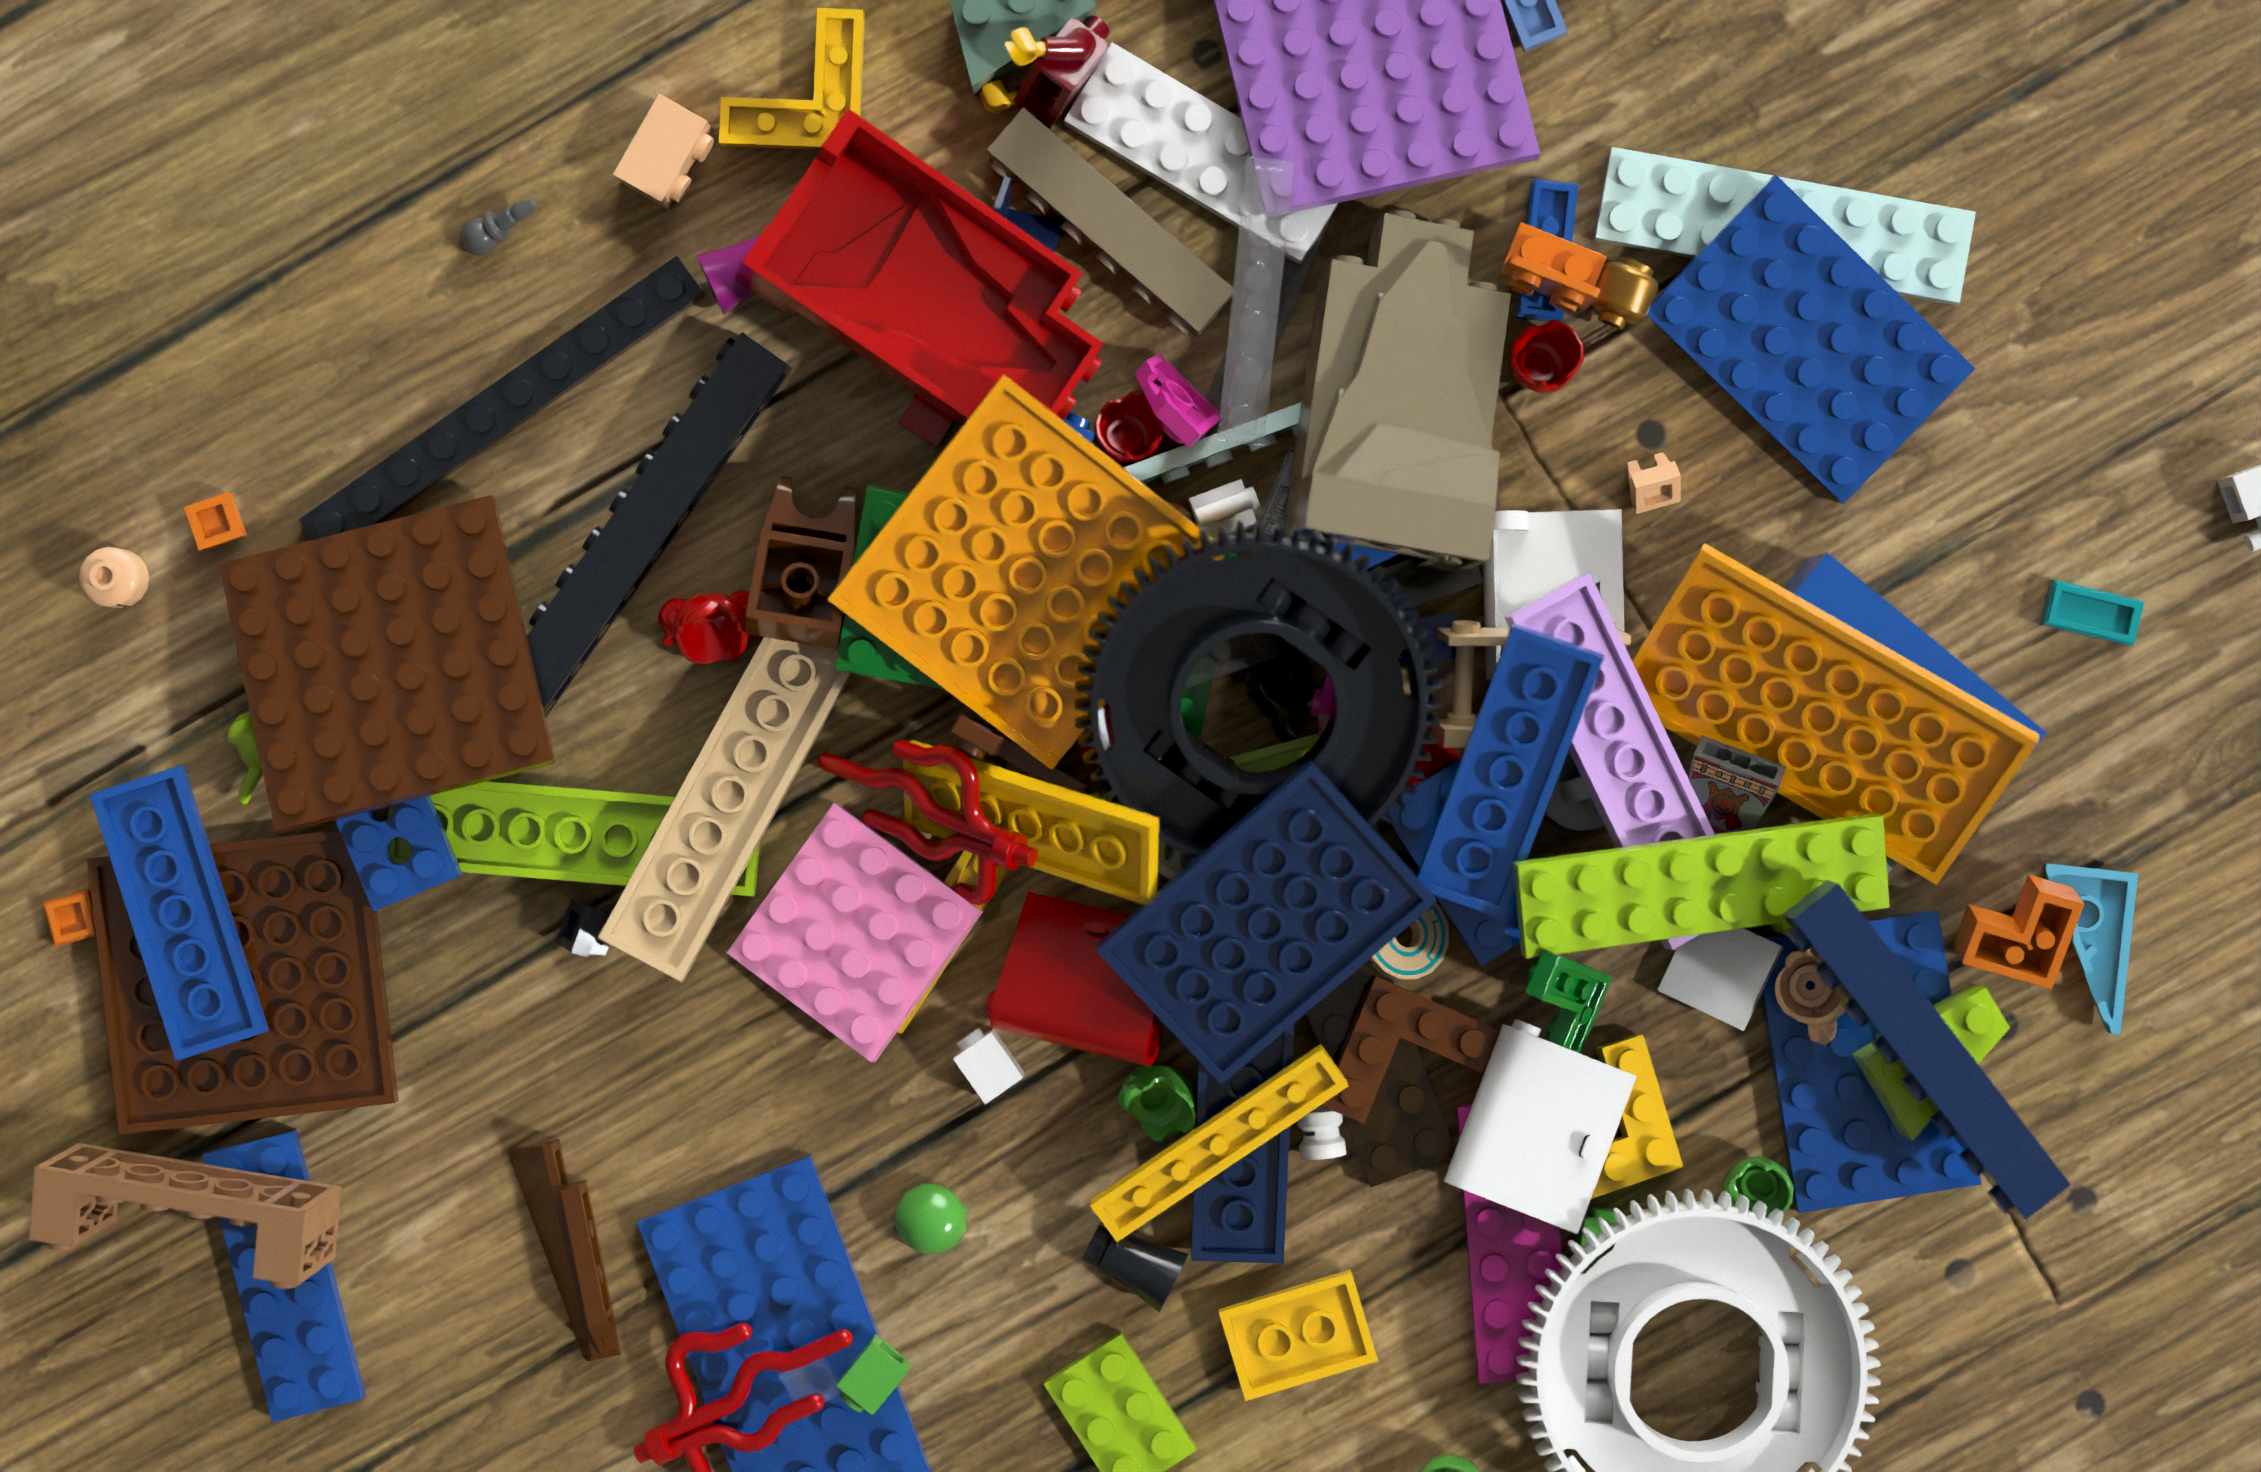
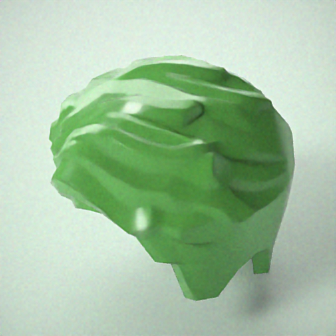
M1169 1065L1138 1066L1135 1071L1126 1077L1117 1096L1118 1103L1123 1110L1129 1112L1130 1115L1141 1122L1140 1127L1145 1129L1147 1137L1155 1142H1163L1164 1139L1173 1134L1184 1133L1187 1135L1194 1129L1196 1123V1092L1190 1079L1183 1071Z

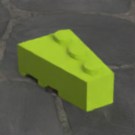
M1970 983L1933 1005L1978 1065L2010 1029L1989 991L1984 986ZM1871 1042L1852 1053V1056L1898 1133L1913 1141L1929 1123L1930 1117L1935 1112L1925 1099L1919 1103L1913 1098L1901 1082V1079L1906 1074L1896 1062L1889 1065L1880 1056Z

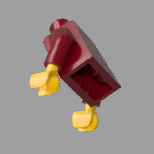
M1094 15L1088 16L1083 23L1075 18H1071L1055 37H1042L1040 42L1036 43L1028 28L1014 30L1010 34L1013 41L1004 44L1012 60L1018 66H1024L1034 60L1035 62L1022 85L1015 86L1014 92L1007 93L1002 80H996L984 85L980 92V97L986 110L992 114H998L1012 105H1017L1018 109L1024 107L1043 125L1051 129L1089 80L1109 48L1105 41L1110 34L1107 24Z

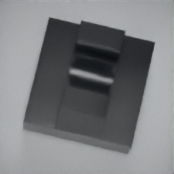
M571 899L556 943L571 953L585 957L589 955H606L608 946L595 940L597 930L605 926L609 915L588 903Z

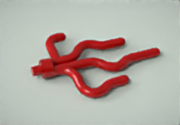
M898 740L892 745V752L897 758L921 766L932 767L947 764L953 767L961 780L963 814L938 804L925 785L915 775L904 769L890 767L874 770L830 753H823L818 757V767L826 772L871 788L899 787L909 795L917 809L927 819L937 825L958 832L947 836L944 840L937 843L927 839L914 825L881 811L868 809L862 816L864 824L901 839L914 853L925 859L941 861L952 857L959 851H967L977 855V887L965 882H959L953 887V890L971 904L980 905L986 903L994 895L996 889V865L1014 870L1020 864L1032 867L1037 860L1038 851L1027 846L1025 835L1010 829L999 828L985 817L980 805L978 771L973 761L956 747L941 744L926 748L905 740Z
M744 1322L718 1333L695 1331L681 1335L672 1342L666 1353L665 1360L667 1376L678 1399V1411L668 1422L646 1431L645 1442L634 1447L636 1459L640 1463L652 1459L656 1464L662 1465L683 1455L691 1472H712L701 1449L705 1445L720 1443L734 1450L747 1453L763 1450L774 1443L785 1426L820 1411L824 1406L823 1396L818 1393H812L780 1407L768 1416L760 1430L755 1433H743L730 1426L721 1424H707L732 1414L740 1408L747 1399L752 1382L759 1372L763 1370L787 1372L806 1366L850 1346L853 1340L852 1333L849 1330L841 1329L787 1353L770 1350L755 1353L742 1362L735 1375L733 1386L727 1395L697 1409L694 1387L684 1367L686 1354L691 1351L714 1353L729 1349L750 1339L753 1331L752 1327Z

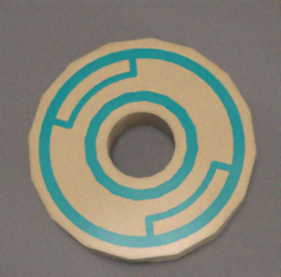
M1437 902L1409 925L1413 936L1411 943L1407 947L1400 945L1395 937L1369 959L1373 963L1370 965L1379 974L1392 980H1416L1432 973L1443 961L1449 945V925L1443 909Z

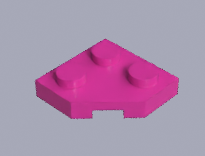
M1160 353L1146 360L1135 372L1154 414L1163 422L1161 424L1162 429L1175 442L1184 443L1189 448L1212 431L1224 418Z

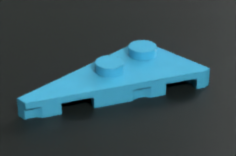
M2044 863V872L2047 880L2073 887L2084 903L2071 942L2106 1033L2121 1035L2138 873Z

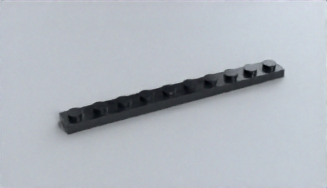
M675 256L301 517L299 522L312 540L383 522L706 295L680 258Z

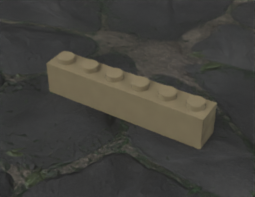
M1024 107L987 149L989 159L993 161L989 168L1002 181L1006 176L1012 178L1011 184L1014 180L1028 191L1024 198L1030 205L1044 216L1049 210L1063 221L1059 228L1067 237L1079 246L1085 240L1098 252L1094 258L1103 268L1114 276L1119 271L1133 282L1129 287L1130 290L1147 305L1151 306L1156 301L1168 312L1164 319L1183 336H1186L1190 331L1198 338L1234 297L1235 289Z

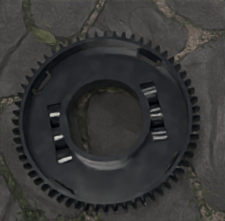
M1256 520L1253 533L1246 534L1242 522L1237 521L1235 535L1228 536L1224 526L1219 524L1217 529L1218 538L1210 540L1204 529L1199 530L1200 544L1193 546L1191 541L1186 536L1181 537L1183 551L1176 554L1175 550L1168 544L1164 546L1167 558L1164 562L1161 563L1153 555L1148 556L1152 570L1147 574L1144 570L1135 567L1133 572L1138 583L1133 586L1124 580L1120 582L1121 590L1126 596L1123 599L1114 595L1108 596L1109 605L1114 609L1113 614L1101 610L1097 613L1099 621L1105 625V628L1090 627L1089 635L1098 644L1097 646L1085 644L1082 647V653L1093 660L1092 662L1078 663L1079 673L1089 676V680L1075 681V690L1087 694V697L1075 699L1074 708L1088 713L1075 718V726L1077 729H1089V732L1078 736V743L1080 747L1093 746L1092 749L1083 754V761L1085 764H1099L1089 773L1092 781L1106 780L1098 788V794L1101 798L1114 794L1115 796H1113L1110 803L1159 818L1158 845L1162 842L1165 843L1164 858L1167 861L1178 851L1181 852V866L1183 868L1188 866L1192 858L1196 859L1310 759L1379 836L1380 833L1376 825L1379 819L1390 825L1393 824V818L1388 811L1391 805L1402 811L1405 810L1404 801L1399 796L1401 791L1415 795L1416 789L1408 780L1409 777L1424 779L1425 776L1423 769L1416 762L1417 760L1431 762L1432 759L1430 752L1423 748L1422 744L1437 743L1435 734L1426 730V727L1440 726L1439 717L1428 712V710L1440 708L1442 702L1439 697L1428 694V692L1441 689V683L1438 678L1427 677L1428 674L1438 671L1439 667L1436 660H1423L1424 657L1434 652V647L1431 642L1418 643L1420 639L1428 635L1425 625L1410 626L1419 619L1420 615L1416 608L1402 612V609L1409 603L1408 595L1402 593L1394 598L1391 596L1398 588L1396 580L1392 578L1381 584L1380 580L1385 574L1381 565L1367 572L1366 569L1370 563V558L1367 554H1363L1355 562L1352 561L1354 547L1350 543L1339 553L1335 551L1337 547L1335 536L1331 535L1324 545L1319 544L1320 535L1318 529L1313 528L1307 540L1302 539L1299 524H1294L1289 536L1283 535L1280 521L1275 522L1272 533H1265L1261 520ZM1258 550L1254 555L1237 556L1218 561L1212 559L1213 557ZM1249 633H1271L1283 637L1327 669L1333 691L1331 714L1323 734L1315 745L1296 761L1278 769L1262 772L1244 771L1237 767L1235 761L1228 756L1224 759L1218 752L1200 741L1194 732L1186 730L1181 713L1182 697L1186 682L1196 664L1218 644L1233 637ZM1407 649L1412 656L1405 658L1409 675L1410 697L1414 699H1408L1404 696L1403 676L1399 662L1400 655ZM1099 699H1103L1110 706L1111 725L1115 738V743L1111 747H1109L1110 742L1106 729L1104 707H1098Z

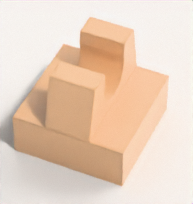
M1663 452L1654 455V467L1641 470L1637 460L1627 462L1630 500L1636 514L1681 502L1680 472L1675 461L1670 462Z

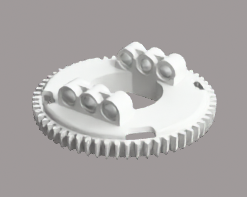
M1685 1189L1682 1197L1683 1202H1677L1675 1195L1671 1191H1666L1664 1205H1660L1651 1194L1648 1195V1209L1642 1210L1637 1202L1632 1200L1630 1201L1631 1215L1625 1216L1616 1207L1613 1209L1615 1223L1609 1225L1603 1218L1598 1217L1597 1222L1601 1231L1596 1235L1584 1227L1582 1232L1587 1242L1581 1247L1578 1243L1570 1240L1568 1244L1574 1253L1570 1259L1561 1254L1555 1256L1563 1267L1558 1273L1547 1268L1544 1271L1553 1283L1550 1288L1536 1285L1535 1289L1544 1300L1542 1303H1528V1307L1537 1314L1536 1320L1523 1319L1522 1324L1533 1334L1532 1337H1520L1518 1342L1523 1348L1530 1350V1354L1517 1356L1516 1361L1520 1366L1529 1368V1372L1516 1375V1379L1521 1385L1530 1386V1389L1519 1393L1518 1397L1522 1403H1533V1407L1523 1411L1522 1415L1527 1422L1538 1421L1537 1424L1527 1431L1532 1439L1544 1437V1440L1535 1447L1538 1455L1553 1454L1544 1463L1548 1472H1554L1561 1468L1560 1472H1586L1573 1455L1567 1459L1563 1452L1565 1449H1575L1595 1472H1796L1805 1462H1815L1822 1469L1820 1472H1837L1838 1469L1844 1472H1852V1469L1844 1460L1847 1454L1861 1457V1452L1853 1445L1855 1438L1869 1440L1868 1434L1859 1427L1861 1421L1875 1422V1418L1864 1410L1865 1404L1879 1403L1878 1398L1867 1392V1387L1880 1386V1380L1876 1376L1867 1373V1370L1880 1367L1881 1364L1875 1357L1866 1355V1352L1879 1348V1345L1874 1339L1863 1337L1864 1334L1875 1330V1327L1869 1320L1858 1319L1869 1312L1866 1304L1852 1303L1862 1294L1857 1286L1844 1288L1853 1278L1851 1273L1846 1269L1834 1273L1842 1263L1840 1258L1833 1254L1823 1259L1829 1246L1822 1240L1810 1246L1815 1233L1809 1228H1806L1797 1236L1800 1222L1795 1218H1790L1782 1226L1784 1214L1780 1209L1775 1208L1767 1218L1765 1217L1767 1206L1764 1202L1758 1200L1753 1206L1752 1211H1750L1748 1198L1745 1195H1740L1735 1206H1732L1731 1196L1727 1191L1721 1192L1718 1203L1713 1202V1195L1708 1189H1703L1700 1201H1695L1694 1193L1690 1189ZM1614 1244V1248L1600 1258L1586 1273H1581L1597 1256ZM1792 1245L1799 1250L1796 1256L1811 1270L1818 1281L1824 1285L1820 1287L1815 1286L1804 1271L1790 1258V1248ZM1693 1299L1718 1300L1743 1310L1751 1316L1763 1335L1759 1336L1758 1341L1761 1350L1759 1357L1760 1382H1756V1392L1758 1393L1757 1408L1744 1423L1733 1431L1718 1438L1704 1441L1677 1440L1658 1433L1636 1415L1630 1402L1632 1347L1637 1334L1658 1312L1673 1304ZM1811 1468L1808 1472H1816V1471Z

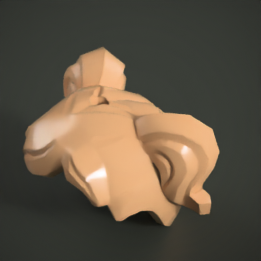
M1809 949L1804 953L1794 951L1785 959V968L1778 974L1774 990L1777 1003L1784 1013L1798 1022L1807 1024L1808 1035L1812 1041L1826 1045L1836 1035L1837 1019L1845 1012L1843 1005L1848 1002V999L1838 987L1831 990L1822 981L1814 969L1820 963ZM1813 981L1815 983L1814 989L1809 990L1806 987V983Z

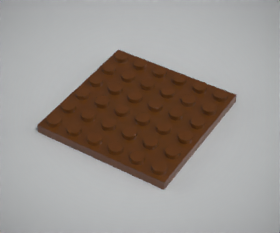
M492 495L219 563L274 829L279 834L556 763L496 500Z
M339 830L210 845L269 1031L175 1061L110 857L87 859L119 1135L391 1104L399 1101L377 911L373 912Z

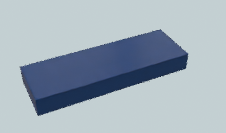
M1532 179L1526 224L1572 242L1579 184ZM1533 291L1532 296L1518 293L1515 318L1548 322L1553 319L1563 322L1564 311L1549 304L1551 297Z

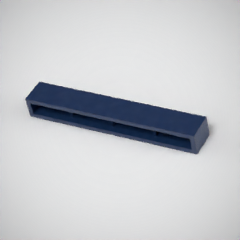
M1826 880L1782 914L1790 924V927L1785 931L1791 941L1801 952L1804 953L1808 949L1820 963L1814 968L1816 973L1831 990L1838 987L1848 999V1002L1843 1005L1846 1012L1859 1027L1862 1028L1867 1024L1877 1037L1872 1042L1874 1048L1889 1065H1892L1894 1062L1899 1065L1906 1074L1901 1079L1904 1087L1916 1101L1920 1103L1925 1099L1935 1112L1930 1117L1934 1126L1947 1140L1952 1137L1957 1140L1964 1149L1958 1156L1976 1177L1981 1174L1984 1175L1992 1186L1987 1191L1989 1197L2004 1214L2012 1211L2024 1220H2027L2071 1185L1838 883Z

